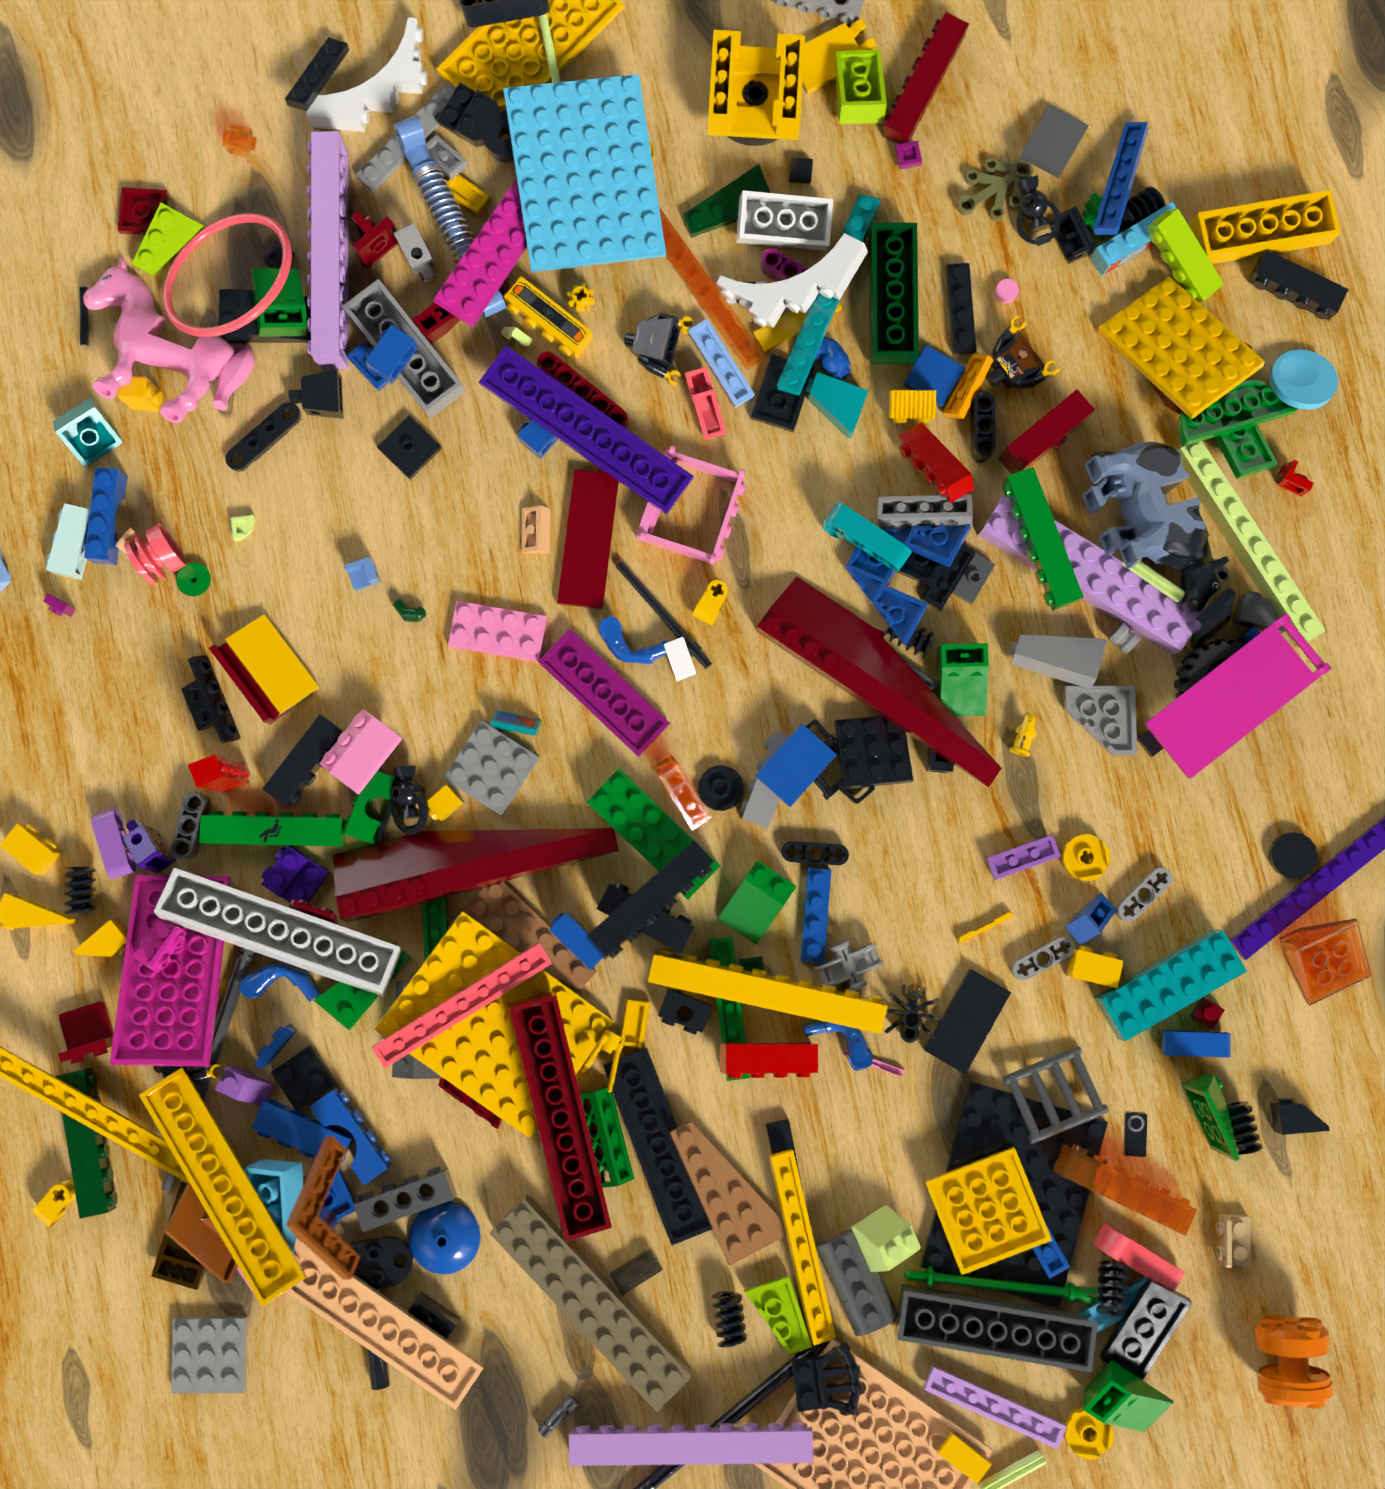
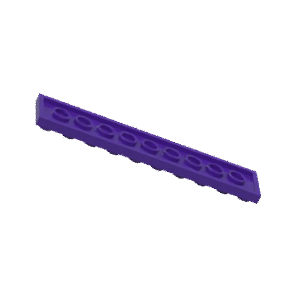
M506 345L479 381L482 387L666 515L694 478L685 469Z

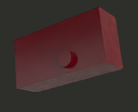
M1076 389L1010 443L998 460L1010 474L1030 468L1054 447L1060 449L1069 441L1067 437L1084 424L1095 409Z

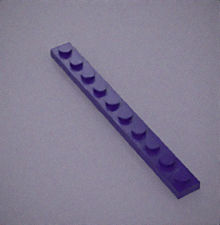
M1385 816L1231 938L1229 941L1242 959L1247 960L1381 853L1385 849Z

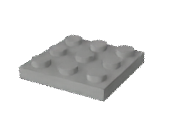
M480 721L443 779L503 816L540 757L485 722Z
M247 1316L175 1317L173 1319L171 1394L244 1393L246 1391Z

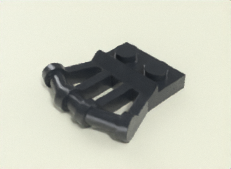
M848 1342L842 1343L821 1356L791 1360L798 1412L833 1408L845 1411L851 1415H858V1402L860 1393L863 1390V1383L859 1379V1373H861L860 1365L856 1363L850 1352L851 1347ZM838 1356H842L846 1363L843 1366L824 1368V1364ZM848 1374L850 1377V1382L826 1385L825 1377ZM851 1392L848 1403L828 1398L829 1394Z

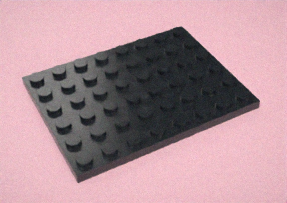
M970 1081L945 1173L1014 1147L1042 1217L1068 1264L1071 1265L1108 1122L1094 1118L1031 1144L1028 1138L1030 1132L1013 1094ZM1025 1097L1039 1131L1052 1126L1041 1101ZM1054 1106L1060 1122L1073 1117L1070 1110ZM936 1209L920 1263L921 1268L927 1269L928 1266H932L933 1271L942 1274L1058 1287L1065 1286L1070 1269L1069 1267L1049 1279L1031 1248L962 1275ZM999 1290L1056 1308L1060 1307L1062 1297Z

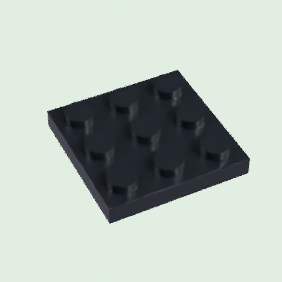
M882 716L834 721L843 789L913 782L905 731Z

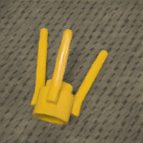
M604 1030L599 1042L584 1062L585 1067L582 1070V1074H586L601 1050L609 1054L614 1050L615 1054L607 1089L610 1093L612 1092L623 1045L619 1043L621 1040L620 1036Z

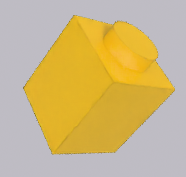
M447 784L427 801L428 813L435 821L438 818L441 821H445L464 804L463 800Z

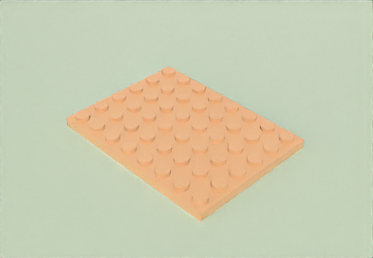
M835 1339L829 1340L819 1356L841 1345V1343ZM850 1350L856 1363L860 1365L861 1373H859V1379L863 1383V1390L860 1393L858 1402V1415H851L845 1411L833 1408L798 1412L796 1393H794L775 1423H782L783 1427H793L792 1424L796 1422L807 1423V1426H812L813 1463L754 1464L788 1489H968L973 1481L940 1456L937 1450L951 1431L986 1459L992 1453V1449ZM838 1356L824 1364V1368L843 1366L846 1363L842 1356ZM848 1374L825 1377L826 1385L850 1382ZM851 1392L829 1394L828 1398L848 1403Z

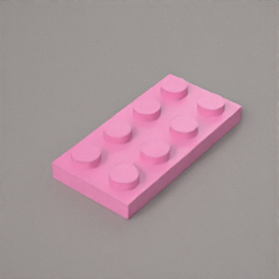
M456 601L448 646L538 662L541 657L547 616Z

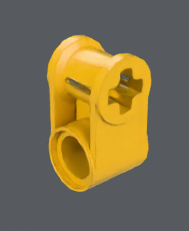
M714 580L710 582L694 609L693 617L713 626L728 592L727 586L723 581ZM720 587L723 595L713 596V590L711 589Z
M64 1180L60 1184L54 1185L32 1209L31 1213L49 1228L59 1221L64 1215L65 1210L76 1198L73 1180Z

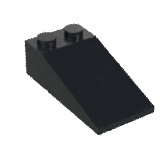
M219 289L218 326L229 323L251 310L255 306L254 290ZM304 296L308 321V318H311V310L308 308V296ZM257 318L233 332L220 335L228 343H308V340H311V332L308 329L305 336L259 337Z

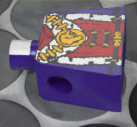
M137 818L126 824L130 833L124 836L123 840L139 868L158 874L176 861V858L155 829L142 825Z

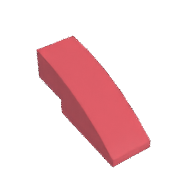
M707 366L683 373L704 440L726 434Z

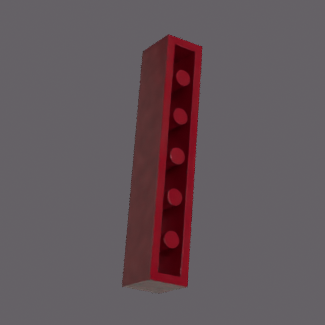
M945 12L941 20L937 19L932 29L934 35L931 39H926L922 51H924L922 57L918 56L912 67V70H914L912 76L907 75L902 85V89H904L902 95L897 94L892 104V108H894L892 114L887 113L882 123V127H884L883 137L897 144L910 142L964 40L970 23Z

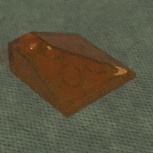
M1356 919L1302 927L1279 937L1284 957L1309 1006L1372 976L1358 920Z

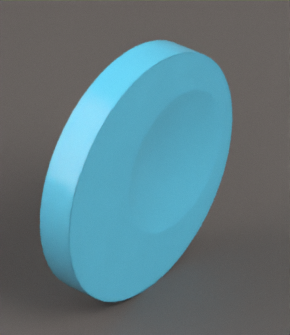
M1291 350L1282 354L1275 361L1269 374L1270 385L1276 396L1284 403L1298 409L1310 410L1324 406L1331 400L1338 388V375L1333 365L1325 357L1309 350Z

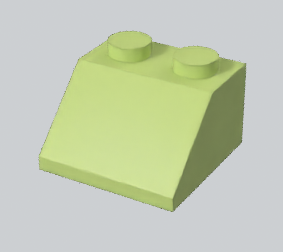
M887 1205L882 1206L851 1227L871 1272L889 1271L921 1249L912 1226Z

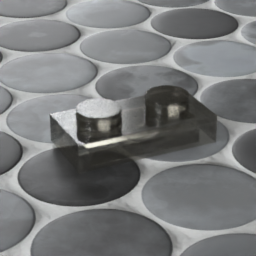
M650 1247L610 1272V1277L621 1295H624L662 1271L663 1267Z

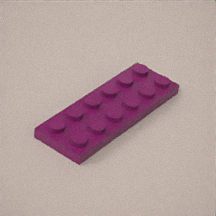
M571 629L538 661L543 668L638 757L670 725L669 721Z

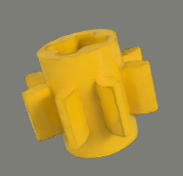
M585 283L582 286L574 284L573 291L567 292V297L571 299L568 302L569 308L575 307L578 314L583 310L589 312L590 304H595V299L591 297L594 294L593 289L587 290Z

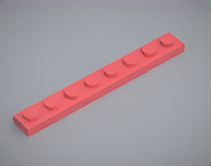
M538 942L372 1046V1049L385 1069L551 965L552 962Z

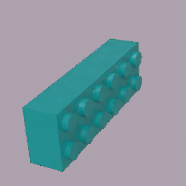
M1213 929L1120 982L1118 988L1112 987L1094 997L1117 1039L1127 1041L1246 973L1247 970L1224 930Z

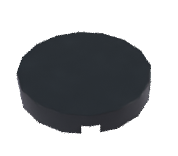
M717 765L710 767L702 774L698 782L700 800L706 807L714 811L732 809L739 803L743 795L744 784L741 776L736 770L728 766Z
M1291 832L1282 834L1273 841L1271 850H1269V860L1275 872L1287 878L1297 879L1305 877L1313 871L1317 864L1318 854L1316 846L1310 838L1304 834Z

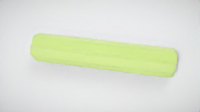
M1141 561L1129 569L1176 602H1180L1185 595V591Z
M1037 1450L979 1482L980 1489H1001L1045 1465V1458Z

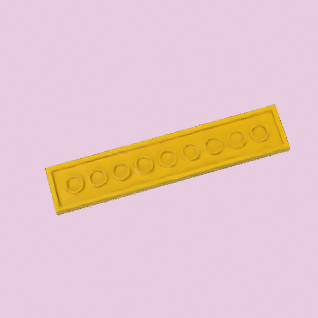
M180 1068L139 1094L261 1307H264L307 1278L184 1068Z

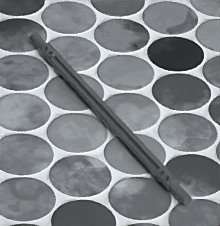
M243 947L240 948L215 1022L210 1067L205 1068L206 1070H210L213 1065L217 1064L241 993L239 986L243 979L246 978L254 955V951ZM208 1077L206 1081L194 1083L203 1101L212 1077ZM167 1172L161 1189L171 1191L175 1176Z

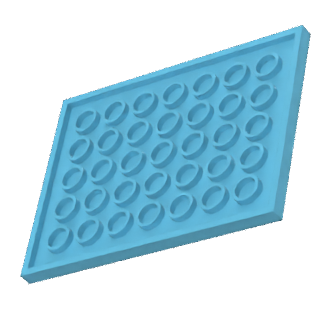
M639 74L504 88L531 272L665 257L666 249Z

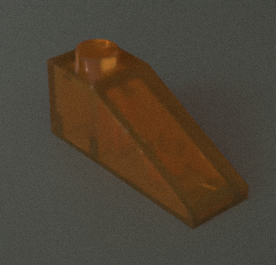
M672 755L652 767L691 830L711 819L685 773Z

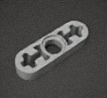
M1154 868L1117 904V917L1123 921H1134L1170 886L1172 882L1170 871L1166 868ZM1156 874H1164V883L1158 882L1153 887L1147 884L1148 881L1150 884H1153L1157 880ZM1141 888L1148 889L1150 897L1146 901H1141L1138 897V891ZM1134 901L1137 904L1141 905L1140 908L1138 905H1134L1131 908V916L1123 915V913L1125 912L1123 908L1124 906L1129 907L1134 903Z
M1057 937L1015 960L1011 965V973L1017 979L1028 980L1072 956L1075 944L1068 937ZM1060 942L1065 944L1068 943V947H1066L1067 952L1064 953L1063 951H1059L1055 953V955L1057 956V958L1055 959L1054 954L1049 949V947H1051L1052 950H1056L1060 947ZM1042 951L1046 952L1049 956V961L1045 965H1040L1037 962V955ZM1031 957V961L1037 969L1034 970V967H1029L1025 970V975L1017 973V970L1020 969L1019 964L1021 963L1024 966L1030 964L1031 962L1028 958Z

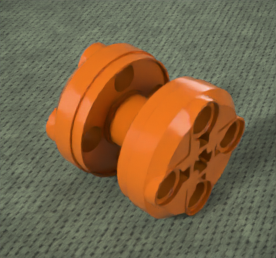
M1275 1314L1264 1315L1263 1319L1254 1327L1257 1348L1265 1353L1278 1356V1363L1264 1365L1258 1369V1390L1264 1396V1401L1273 1405L1313 1409L1323 1408L1325 1403L1333 1396L1331 1376L1326 1370L1309 1365V1358L1322 1356L1329 1352V1331L1322 1325V1320L1318 1318Z

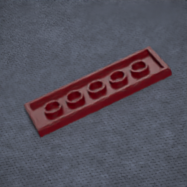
M574 469L557 600L558 605L603 610L619 481L607 473Z

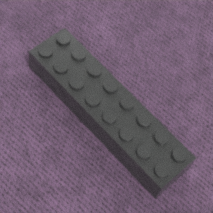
M902 1284L895 1334L897 1340L1092 1373L1098 1322L1091 1315Z

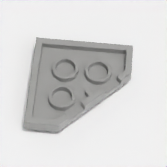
M1081 686L1064 687V710L1110 755H1137L1135 686H1092L1091 689Z

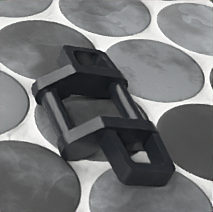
M812 720L805 727L810 729L812 726H816L826 738L823 743L837 754L836 757L839 760L837 743L834 736H830L818 720ZM820 775L813 781L824 793L822 796L826 801L839 790L851 802L858 804L875 790V786L868 787L864 794L859 798H855L847 790L843 789L842 778L832 787Z

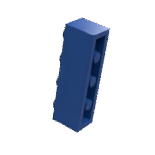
M270 1098L263 1101L251 1127L257 1130L259 1136L278 1139L280 1145L287 1148L296 1147L300 1149L301 1154L311 1158L317 1155L325 1136H334L346 1149L341 1164L344 1162L354 1139L353 1135L332 1125L322 1126L318 1119L300 1111H295V1109Z

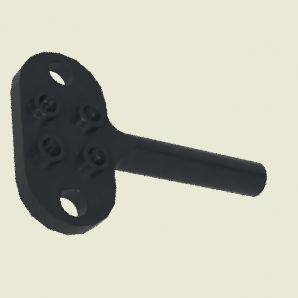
M385 1236L351 1242L360 1256L353 1274L378 1292L383 1288L401 1284L409 1276L413 1268L414 1256L410 1246L404 1240L398 1237ZM399 1253L407 1257V1264L404 1266L398 1265L395 1261V1256ZM366 1348L371 1389L380 1390L389 1387L388 1363Z

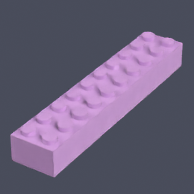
M339 131L311 132V141H308V152L311 155V163H308V174L311 177V185H308V196L311 199V207H308V219L311 221V229H308V241L311 243V251H308V263L311 265V273H308V285L311 287V295H308L307 299L308 308L311 310V318H308L307 321L308 330L311 332V340H308L307 347L308 353L312 355L314 362L319 365L321 370L349 369V360L346 357L349 354L348 316L342 307L348 302V150Z
M1003 495L978 536L1037 571L1034 562L1031 563L1027 556L1028 547L1026 541H1022L1019 535V523L1011 514L1010 506L1012 505L1009 497L1006 498ZM1055 521L1084 596L1082 600L1118 622H1124L1131 630L1172 655L1182 651L1193 633L1195 618L1203 610L1195 613L1187 612L1182 606L1183 598L1180 602L1174 601L1123 566L1121 560L1113 555L1107 556L1103 549Z

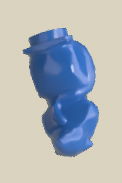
M824 336L815 359L821 361L824 370L829 375L843 381L851 373V362L844 349L836 340Z

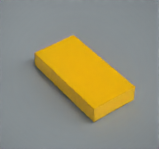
M460 174L452 180L448 179L447 186L451 188L450 192L454 195L453 199H456L457 203L479 217L491 202V197Z
M627 998L620 1044L623 1046L643 1049L650 1001Z
M952 1431L937 1450L940 1456L976 1484L979 1483L992 1465L989 1460Z

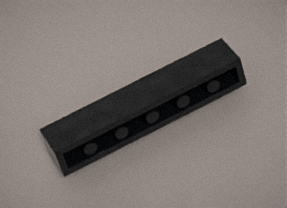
M694 840L586 936L587 941L604 960L609 957L614 959L624 950L621 946L625 942L629 941L632 943L642 934L639 930L644 925L650 927L659 919L657 914L662 909L668 911L677 902L675 898L681 892L683 895H686L695 886L693 882L698 877L704 879L712 871L710 867L714 861Z

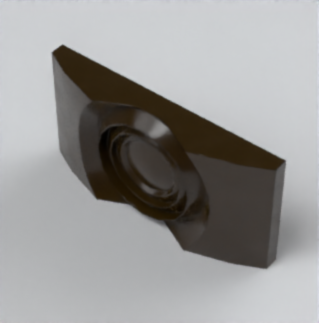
M180 1182L169 1220L188 1184L186 1182ZM164 1233L151 1277L198 1290L206 1268Z

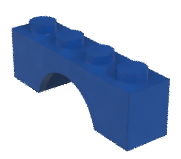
M95 467L84 558L94 564L117 565L119 548L115 546L118 542L116 535V513L120 502L125 499L128 476L119 469Z
M337 1087L311 1105L310 1109L322 1126L339 1125L351 1132L357 1146L356 1156L351 1167L363 1185H366L392 1165L390 1162L391 1156L385 1148H380L376 1142L378 1138L373 1130L366 1128L362 1122L364 1118L359 1110L352 1108L349 1103L350 1097L343 1089L340 1090Z

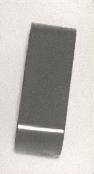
M190 792L182 800L171 844L172 855L178 859H192L199 852L201 844L199 843L201 815H208L210 808L209 798L202 793ZM198 797L200 799V806L194 809L192 802ZM193 820L195 827L189 832L187 830V823ZM184 843H187L189 846V851L187 854L183 855V853L181 852V846Z

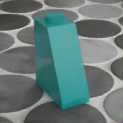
M817 372L815 379L810 378L806 389L807 392H810L808 401L847 438L851 439L869 391Z

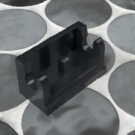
M1076 206L1060 213L1061 224L1055 239L1067 263L1070 264L1090 255L1096 245ZM1055 220L1052 221V222H1050V223H1051V226H1050L1051 231H1052V229H1053V227H1054Z
M422 1291L407 1311L446 1340L460 1320L458 1316Z

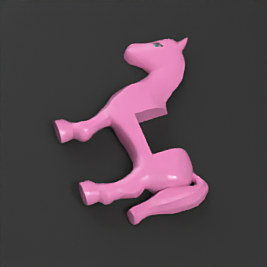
M123 257L120 258L117 267L109 268L99 281L87 290L83 296L84 304L88 309L99 310L109 306H121L122 308L121 316L116 323L114 332V345L118 350L117 366L109 375L98 377L93 384L94 390L102 397L114 399L120 387L130 385L134 361L171 369L187 376L188 383L185 390L173 400L165 401L160 412L168 421L181 423L186 413L193 412L197 407L199 399L210 389V381H217V391L213 399V407L219 410H227L230 395L246 381L255 366V356L250 346L244 344L230 345L226 340L218 336L199 337L192 349L157 337L166 323L165 318L156 313L150 289L140 277L128 271Z

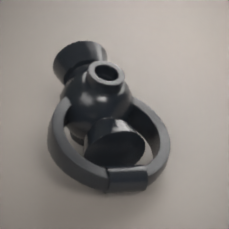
M1039 176L1022 179L1016 183L1021 193H1024L1020 201L1021 210L1016 221L1017 230L1024 241L1041 246L1051 242V239L1057 234L1061 224L1060 212L1052 202L1048 201L1042 191L1037 190ZM1049 206L1055 216V224L1051 233L1036 237L1035 240L1030 239L1023 229L1024 217L1032 219V222L1029 224V233L1042 231L1051 226L1048 218L1043 216Z
M414 765L393 768L396 778H399L400 781L392 787L390 793L393 799V820L398 829L406 835L420 833L427 822L429 812L424 788L412 779L415 776L416 770ZM419 818L417 824L406 826L403 821Z

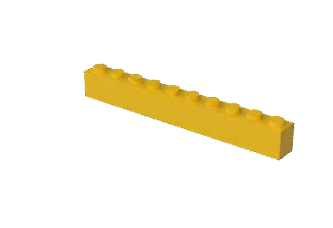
M664 948L654 952L648 978L650 983L882 1034L888 1006L880 996L869 995L867 998L859 996L860 993L854 990L846 989L845 992L836 991V987L831 985L813 986V982L799 979V982L789 980L790 977L782 974H776L775 977L768 976L766 971L753 969L750 972L743 970V966L737 964H729V967L720 965V961L714 959H706V962L696 960L697 956L685 953L683 957L673 955L674 951Z

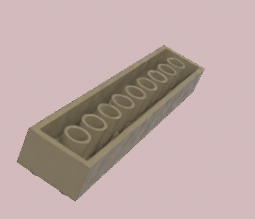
M528 1194L493 1227L490 1235L656 1412L692 1378V1369L571 1240L565 1242L561 1229Z

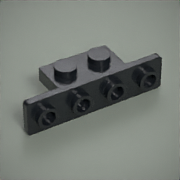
M201 655L188 658L196 680L181 690L197 730L203 731L214 725L222 743L238 741L241 739V736L208 656Z

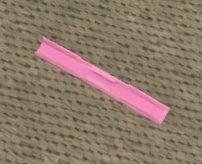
M846 1048V1050H845V1053H844L845 1056H847V1054H849L848 1048ZM873 1059L871 1066L903 1077L904 1069Z

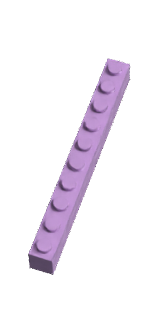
M804 1422L793 1423V1427H783L782 1423H769L768 1427H758L757 1423H746L744 1427H734L732 1423L720 1424V1428H710V1424H697L695 1428H686L685 1424L671 1425V1428H662V1425L652 1424L648 1425L647 1429H638V1425H625L623 1429H614L613 1425L599 1426V1429H590L588 1425L576 1426V1430H572L569 1434V1466L813 1463L812 1426H807V1423Z

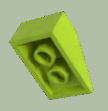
M836 51V91L839 124L883 123L887 101L881 51Z

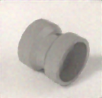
M1123 622L1114 630L1108 640L1112 644L1120 646V650L1127 654L1139 642L1141 636L1137 633H1132L1129 630V626Z

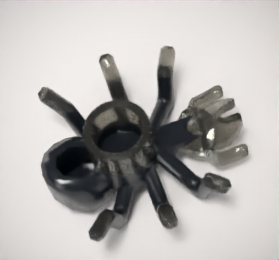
M913 984L908 986L907 994L905 993L906 985H902V994L909 1001L908 1005L901 1001L893 992H890L889 996L906 1011L887 1009V1014L902 1016L885 1029L884 1032L888 1034L901 1024L899 1029L900 1037L907 1043H913L919 1037L920 1031L918 1027H920L934 1040L935 1036L924 1026L922 1018L941 1020V1016L918 1013V1011L939 1002V999L935 998L917 1007V1002L925 996L926 987H923L922 994L920 995L919 985L916 986L914 991Z

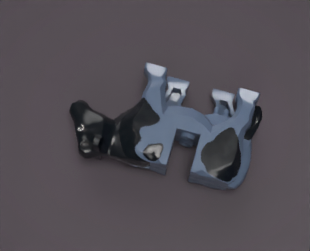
M1158 442L1133 444L1117 453L1107 451L1093 454L1085 463V467L1092 484L1099 481L1100 483L1091 486L1082 495L1087 510L1090 514L1095 513L1105 505L1108 498L1116 497L1121 503V514L1127 525L1109 528L1099 536L1106 555H1111L1120 550L1127 569L1138 564L1142 557H1148L1156 564L1181 570L1180 585L1182 590L1185 591L1182 606L1189 613L1201 611L1209 598L1228 580L1229 572L1224 565L1230 560L1228 556L1214 559L1211 555L1208 541L1209 534L1200 515L1199 497L1171 505L1166 503L1165 495L1189 477V473L1183 468L1181 454L1172 446Z

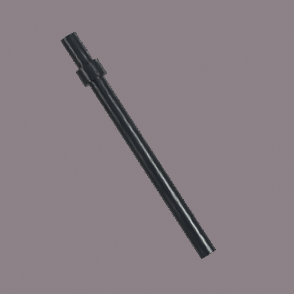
M623 561L618 563L616 568L677 638L684 637L690 656L695 657L705 670L709 668L712 662L701 651V646L696 641L693 642L626 564Z

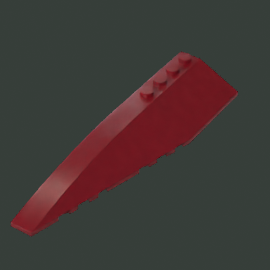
M799 577L792 581L757 625L758 633L986 787L989 788L1002 769L873 626Z
M614 828L421 831L417 834L398 837L333 855L335 897L340 920L347 923L618 852L619 847Z

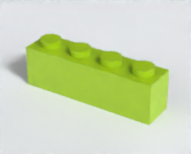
M1178 208L1166 210L1146 227L1150 240L1159 248L1161 257L1172 269V275L1175 280L1180 282L1183 289L1198 302L1205 301L1224 285Z

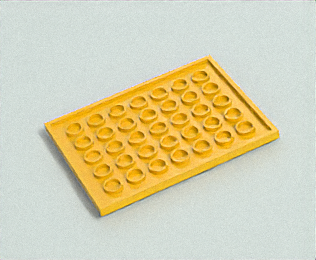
M462 911L376 1025L375 1030L388 1037L521 953ZM541 970L409 1054L530 1139L537 1127L507 1003L554 991L557 995L575 1075L599 1042L604 1030H609L614 1021L548 972Z

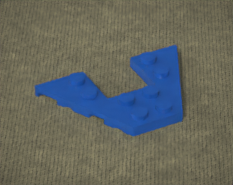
M969 524L957 527L939 525L935 528L930 526H913L911 529L891 527L883 529V531L906 545L912 552L950 567L971 526ZM856 547L845 566L846 571L900 641L906 646L928 607L927 603L889 587L888 585L896 571H893Z

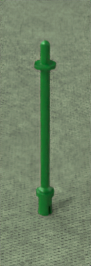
M928 1266L926 1272L907 1270L904 1274L907 1280L926 1282V1287L929 1289L933 1283L1064 1297L1068 1303L1080 1301L1095 1304L1097 1299L1094 1296H1086L1087 1294L1097 1295L1095 1287L1075 1286L1074 1283L1058 1287L933 1273L932 1266Z

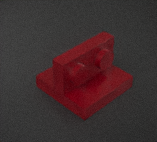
M358 211L352 216V219L362 238L352 246L361 263L368 270L398 244L394 235L397 230L388 216L375 225L369 216L363 217Z

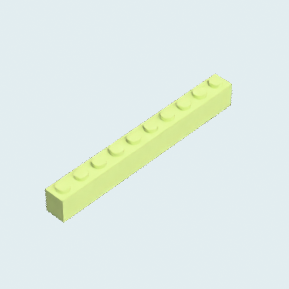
M1203 441L1180 448L1178 452L1181 454L1183 468L1189 473L1188 482L1262 596L1270 600L1279 617L1285 613L1289 614L1291 617L1290 621L1307 642L1325 632L1326 630ZM1290 637V639L1292 640V642H1293V644L1295 645V647H1297L1298 645H1297V644L1294 642V640Z

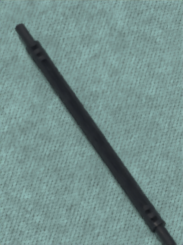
M824 1343L811 1344V1348L805 1349L802 1353L799 1351L711 1424L710 1428H720V1424L737 1423L788 1379L793 1377L791 1360L813 1357L825 1347ZM686 1464L662 1465L634 1489H657Z

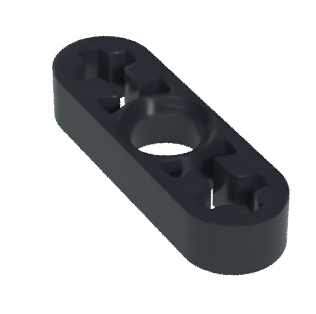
M789 841L782 846L781 855L787 862L843 865L849 858V851L841 844ZM790 845H794L795 850H802L801 845H805V860L800 859L802 856L800 854L794 855L791 859L789 854L785 853V850L789 849ZM815 846L821 850L822 854L818 860H812L809 857L808 851L811 847ZM825 847H829L828 852H836L837 848H839L840 852L844 853V857L840 858L839 862H837L836 857L828 856V861H824L826 856Z

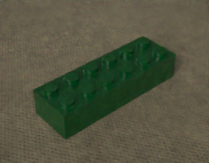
M872 223L870 227V365H915L919 356L917 223Z

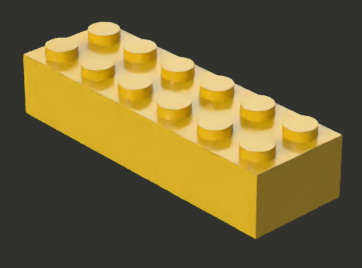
M1331 190L1198 212L1190 222L1193 234L1212 264L1261 256L1266 250L1280 253L1327 245L1341 233Z

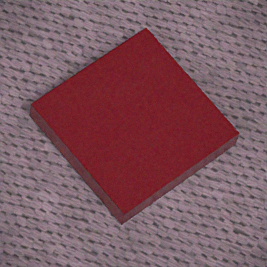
M122 187L117 231L120 234L145 235L160 203L168 206V191Z

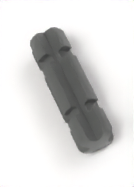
M569 1394L563 1400V1404L560 1403L547 1417V1421L544 1420L539 1425L538 1432L544 1438H547L553 1432V1428L556 1429L569 1415V1411L572 1412L576 1408L578 1402L572 1395Z

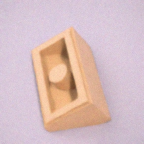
M541 505L522 508V553H550L549 508Z

